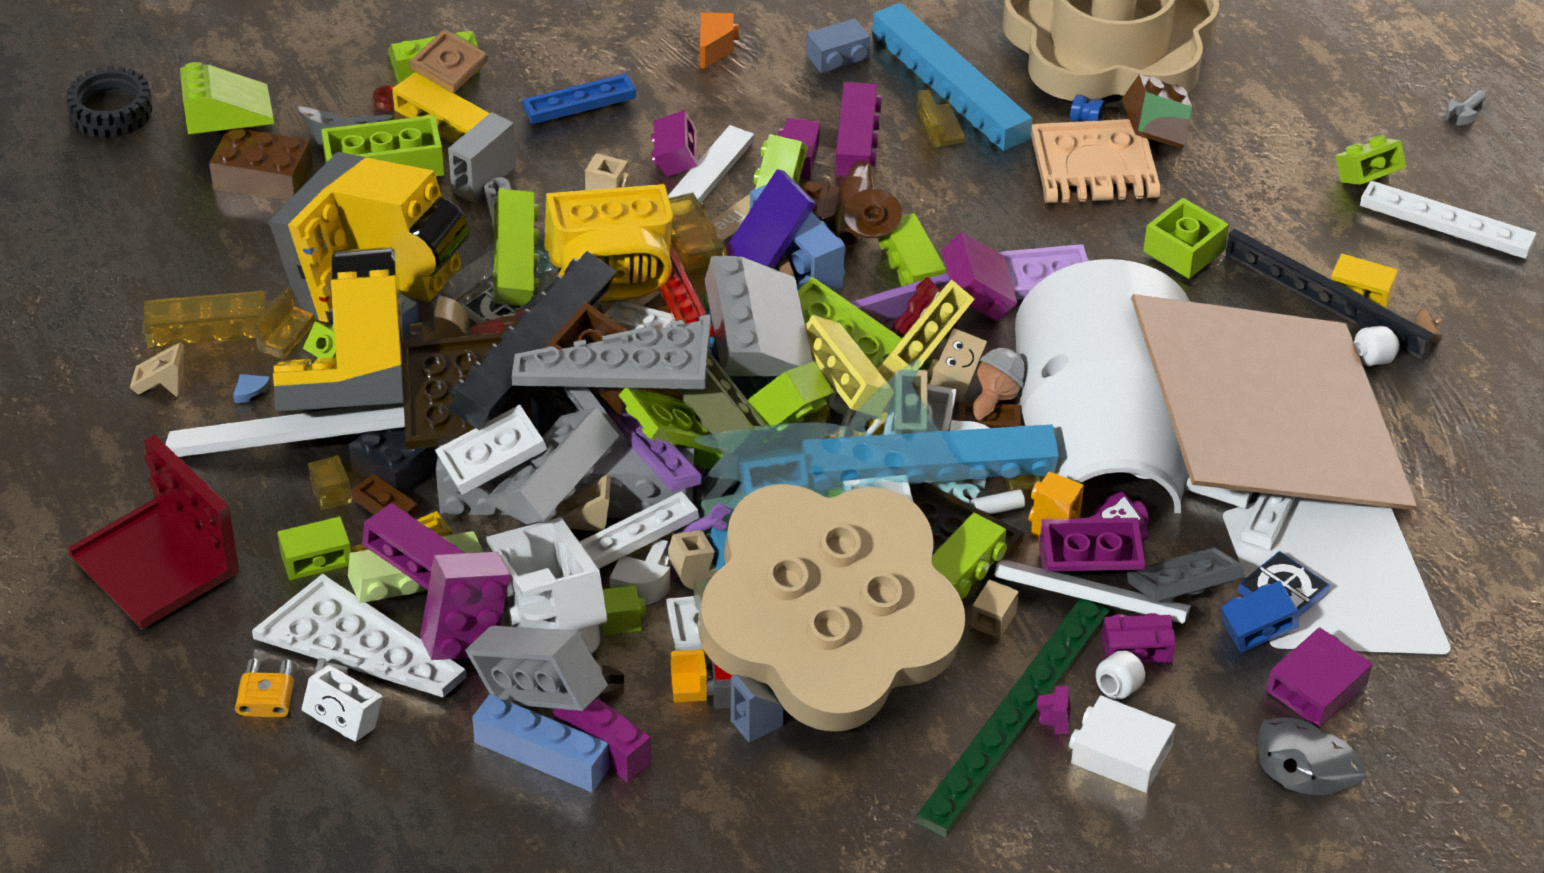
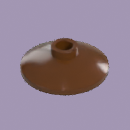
M878 189L863 190L854 194L845 204L844 220L848 228L861 237L881 238L891 234L898 228L902 220V208L899 201L886 191Z

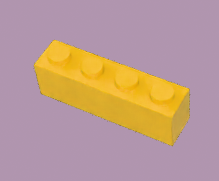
M416 72L392 88L395 111L408 118L435 115L439 136L452 143L459 140L490 114Z

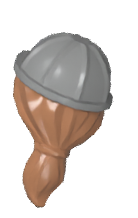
M997 348L980 358L976 374L983 390L973 405L974 416L977 420H982L992 414L999 400H1011L1017 396L1019 390L1023 389L1025 365L1021 356L1012 350Z

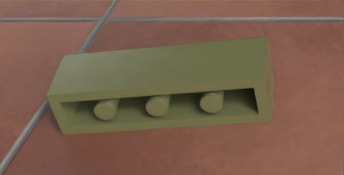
M708 350L705 389L678 390L683 395L685 404L692 408L700 417L702 426L711 432L719 442V448L723 453L729 452L738 457L749 456L771 430Z

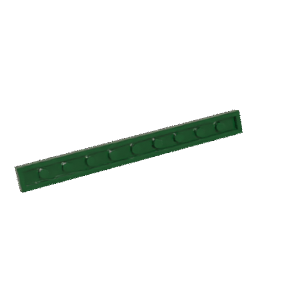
M1080 598L917 813V824L945 838L949 835L1040 712L1037 710L1038 696L1049 695L1055 692L1056 686L1060 685L1103 627L1104 618L1109 617V609L1086 599Z

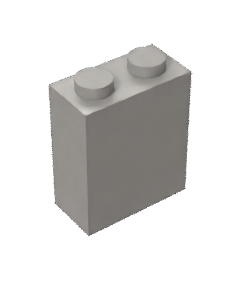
M491 112L448 148L452 193L475 203L485 194L484 183L488 179L493 177L504 178L516 167L513 122Z

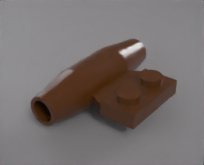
M856 161L851 165L840 188L830 185L829 182L817 181L801 182L800 188L816 203L812 213L825 223L835 221V236L844 242L845 248L856 246L861 236L852 232L845 223V204L854 194L863 190L874 189L873 168L865 161Z

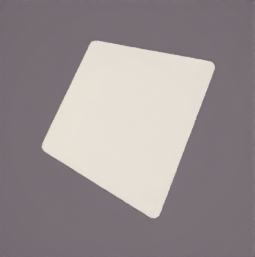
M1296 497L1271 549L1240 540L1241 532L1256 502L1248 504L1246 508L1237 507L1223 513V519L1237 557L1243 565L1245 578L1278 551H1281L1330 584L1329 593L1299 617V628L1269 641L1273 647L1278 649H1295L1317 628L1321 627L1328 633L1336 636L1354 651L1447 654L1450 651V644L1392 508Z

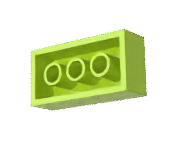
M435 115L321 129L326 163L337 152L434 170L436 176L444 175L442 145Z

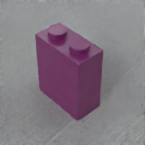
M960 232L941 250L949 280L952 279L974 298L973 302L969 305L970 307L998 322L1017 304L1002 254L963 232Z
M1319 627L1271 669L1266 691L1317 728H1320L1367 685L1373 663L1368 661L1362 654L1345 645L1336 636Z

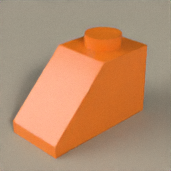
M701 12L700 68H707L733 52V40H739V24H734V13Z

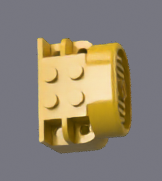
M665 184L546 193L545 251H549L551 263L554 266L562 267L563 275H565L564 272L573 258L579 260L588 251L615 269L617 272L611 286L599 301L641 298L660 289L659 286L668 281L672 271L669 252L673 213Z

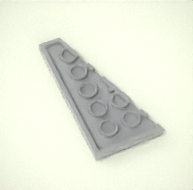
M710 314L699 316L700 321L684 324L683 320L671 322V327L655 330L650 326L602 336V341L586 344L585 340L573 342L574 347L557 350L552 346L517 353L514 356L512 385L705 389L711 327Z

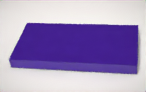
M777 169L720 256L744 257L774 269L816 203L785 171Z

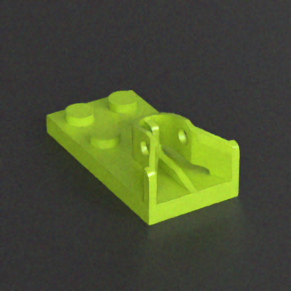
M624 388L619 394V397L626 404V411L639 421L643 427L642 432L653 441H667L676 448H694V464L709 470L725 454L719 448V442L713 434L702 426L700 417L692 408L685 404L684 400L637 388Z

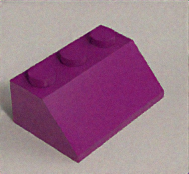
M1138 518L1041 520L1039 550L1041 566L1045 571L1145 570Z

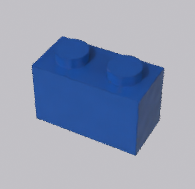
M1280 580L1273 584L1262 585L1255 592L1243 597L1233 598L1221 606L1223 625L1240 653L1300 627L1298 609Z

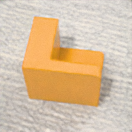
M704 649L671 652V683L674 703L707 700V672Z

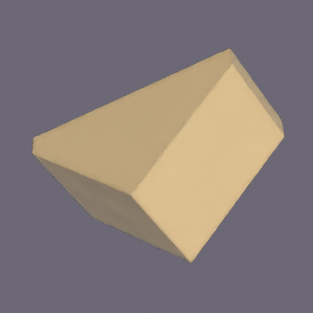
M605 475L575 491L571 497L558 504L556 518L561 517L569 529L596 532L604 530L609 506L611 478Z

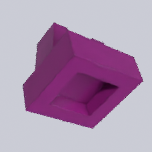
M1056 686L1055 694L1038 696L1037 710L1040 711L1039 722L1040 724L1054 726L1056 734H1069L1073 709L1069 686Z

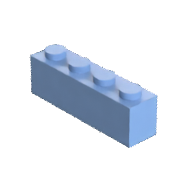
M492 694L488 695L472 717L474 743L593 793L609 770V747L607 742Z

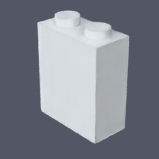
M1100 695L1094 707L1088 706L1086 709L1081 730L1075 729L1069 742V748L1073 749L1071 764L1147 793L1173 745L1176 724Z

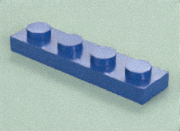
M627 73L524 98L522 99V108L531 124L635 99L637 98L636 88Z

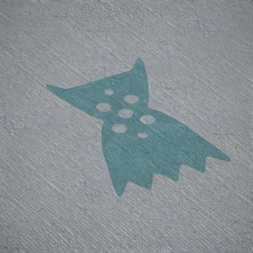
M921 360L911 362L891 377L859 408L848 426L812 422L784 423L752 428L753 431L749 428L701 436L694 440L699 444L725 451L708 473L709 476L741 481L739 488L726 505L729 509H735L738 503L751 492L770 485H796L831 498L853 489L872 487L877 479L894 482H942L978 478L987 472L959 464L955 460L912 386V381L920 367ZM872 418L881 420L885 426L883 433L877 436L868 434L865 430L866 421ZM905 429L912 430L914 433L913 438L909 440L904 439L902 431ZM830 435L839 438L842 444L841 449L836 453L826 452L821 445L823 438ZM857 444H867L871 447L873 455L869 460L859 461L853 456V448ZM889 452L901 454L904 459L903 466L899 469H890L884 463L885 455ZM819 465L823 468V474L815 476L812 474L811 468ZM846 469L856 470L861 477L859 484L853 487L844 485L840 478L841 473Z

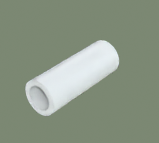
M1021 489L971 499V506L991 515L1024 508L1025 499Z

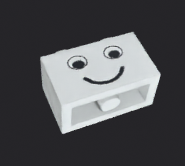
M327 665L309 677L301 710L356 742L375 729L383 696L331 665Z

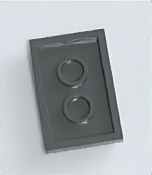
M1213 547L1145 566V570L1127 571L1130 585L1155 602L1165 603L1172 601L1175 596L1185 593L1191 595L1203 592L1204 588L1214 585H1230L1233 583V580L1244 577V569L1241 563Z

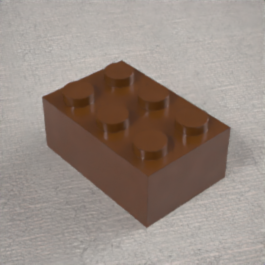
M241 128L228 129L209 162L213 189L289 201L303 187L313 167L310 140Z
M585 302L547 343L546 348L552 346L557 350L574 347L573 342L585 340L586 344L602 341V336L627 330ZM587 387L595 398L620 415L624 412L626 404L619 397L624 388Z

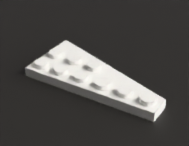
M324 574L320 575L252 630L253 639L317 659L325 658L326 662L345 666L352 670L440 697L447 695L466 678V670L451 659L431 660L421 639L366 602L359 603L357 596Z

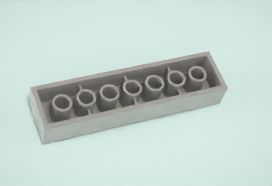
M612 446V451L593 465L594 471L574 486L575 491L608 475L611 478L607 518H628L681 491L694 504L695 486L671 492L632 447ZM677 448L694 466V448ZM438 457L436 477L440 514L510 516L490 505L486 498L513 468L461 495Z

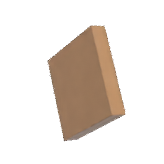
M443 29L409 61L410 69L454 94L488 61V54Z

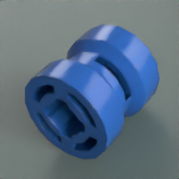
M1077 94L1072 104L1070 121H1101L1104 114L1105 101L1095 99L1088 102L1086 96Z

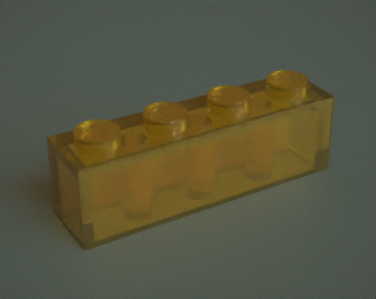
M265 290L145 300L144 330L147 347L176 345L179 342L181 344L269 337Z

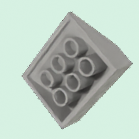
M711 256L705 277V285L720 364L727 375L780 376L787 370L813 362L795 277L744 257Z

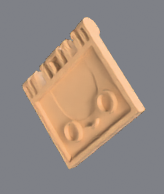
M1129 119L1032 124L1031 137L1043 185L1045 203L1058 202L1057 187H1059L1062 203L1069 202L1070 190L1068 186H1077L1079 201L1085 202L1087 200V185H1090L1092 201L1113 200L1114 184H1116L1117 198L1124 200L1127 195L1126 183H1133L1136 199H1143V183H1145L1147 198L1160 197V184L1148 139L1135 135Z

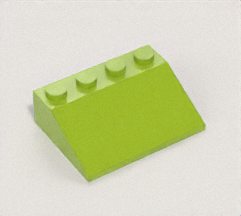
M200 62L188 63L185 67L180 68L188 134L274 124L267 84L208 64L202 65Z

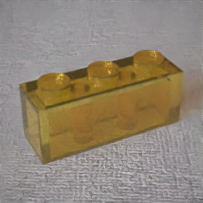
M694 192L668 198L673 213L671 242L689 277L707 273L711 256H726L724 241L718 239L714 222L708 220L705 206L702 202H698Z

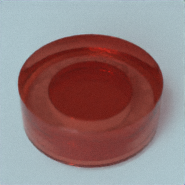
M384 85L373 92V101L376 108L384 111L394 110L392 90L394 86Z

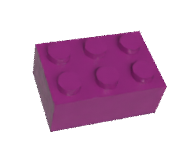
M498 552L434 555L420 638L431 660L469 658L465 650L490 626H500L510 573Z

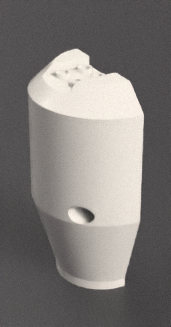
M1103 259L1086 261L1052 273L1040 281L1027 294L1016 316V353L1021 356L1025 365L1024 387L1018 392L1021 426L1053 424L1059 454L1055 474L1078 483L1098 475L1115 472L1131 473L1142 479L1151 478L1164 486L1172 496L1174 513H1181V500L1189 474L1131 297L1133 294L1189 301L1186 293L1173 279L1159 270L1126 260Z

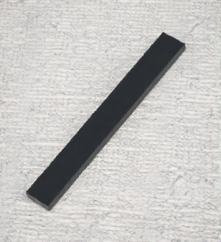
M1235 228L1228 234L1225 255L1361 328L1388 327L1397 336L1400 349L1423 361L1430 356L1434 338L1432 332Z

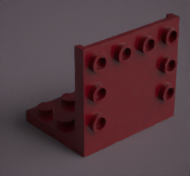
M156 435L144 440L146 449L144 459L149 467L151 476L148 478V481L154 492L155 499L68 547L69 556L141 630L240 572L229 505Z

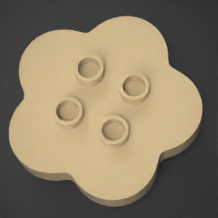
M1004 0L1002 26L1006 37L1015 46L1029 54L1028 71L1032 81L1041 90L1057 98L1074 101L1075 96L1079 94L1086 96L1088 101L1113 94L1124 96L1139 74L1149 78L1156 77L1162 82L1171 85L1178 84L1188 94L1194 89L1199 80L1202 52L1212 43L1215 37L1219 0Z
M777 484L765 486L751 492L735 507L729 520L724 546L725 565L713 575L703 593L698 619V634L704 651L719 668L733 676L740 675L768 684L784 709L801 723L824 731H844L856 728L873 718L882 708L893 688L920 684L941 674L950 665L957 652L965 626V610L957 590L932 565V530L924 513L910 499L892 490L877 487L853 489L838 496L828 498L804 487Z

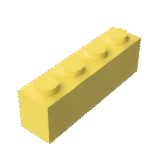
M951 279L877 368L882 377L891 386H894L896 370H918L973 302L974 298Z
M812 315L805 326L812 360L815 361L850 409L879 417L895 393L894 390L840 323Z

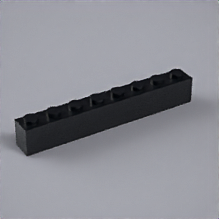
M588 251L579 260L573 258L564 272L565 275L563 277L557 275L549 287V292L545 293L543 291L540 293L533 304L534 308L532 310L527 308L523 311L517 321L518 325L515 328L512 326L507 328L501 337L499 345L495 343L491 345L484 356L485 360L482 363L479 361L474 363L465 381L462 379L457 381L450 392L453 399L449 410L480 431L520 387L512 385V369L515 354L546 348L547 343L585 302L592 307L596 305L609 290L617 271Z

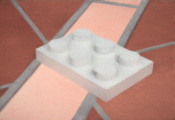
M518 405L488 421L480 431L475 428L435 449L459 492L463 495L547 450V447L521 405Z

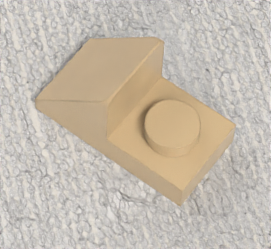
M179 342L137 365L130 388L139 395L148 389L156 388L161 383L173 395L178 396L184 376V346Z

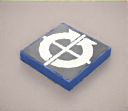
M1278 551L1240 582L1237 592L1246 596L1255 592L1262 585L1273 584L1280 580L1298 609L1300 617L1329 593L1330 584L1281 551Z

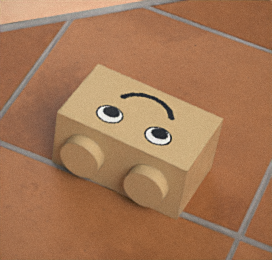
M953 328L949 338H943L936 352L937 355L941 356L939 361L933 359L927 373V376L932 378L930 385L956 389L955 401L963 402L987 341Z

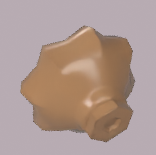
M1421 309L1417 313L1415 324L1434 334L1432 343H1438L1442 339L1437 326L1443 322L1442 318L1439 317L1434 320L1427 309Z

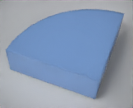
M240 374L233 394L234 403H246L250 401V398L260 393L262 395L266 393L271 385L270 377Z

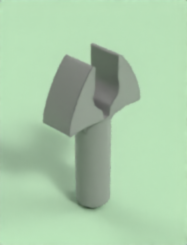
M1478 90L1464 103L1451 99L1447 111V120H1450L1453 115H1459L1456 125L1474 122L1477 112L1473 109L1486 99V93Z

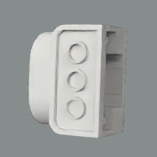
M558 517L550 519L545 523L539 522L486 537L488 545L493 552L499 553L510 573L503 612L507 611L510 626L579 631L585 638L587 648L592 654L600 644L599 625L607 623L600 571L564 520Z

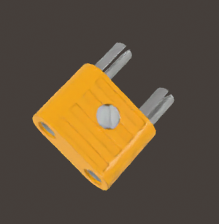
M250 659L246 673L241 676L235 711L239 715L252 717L287 716L294 679L291 676L292 661L288 660L286 663V660H283L280 673H258L259 660L254 659L253 664V659Z

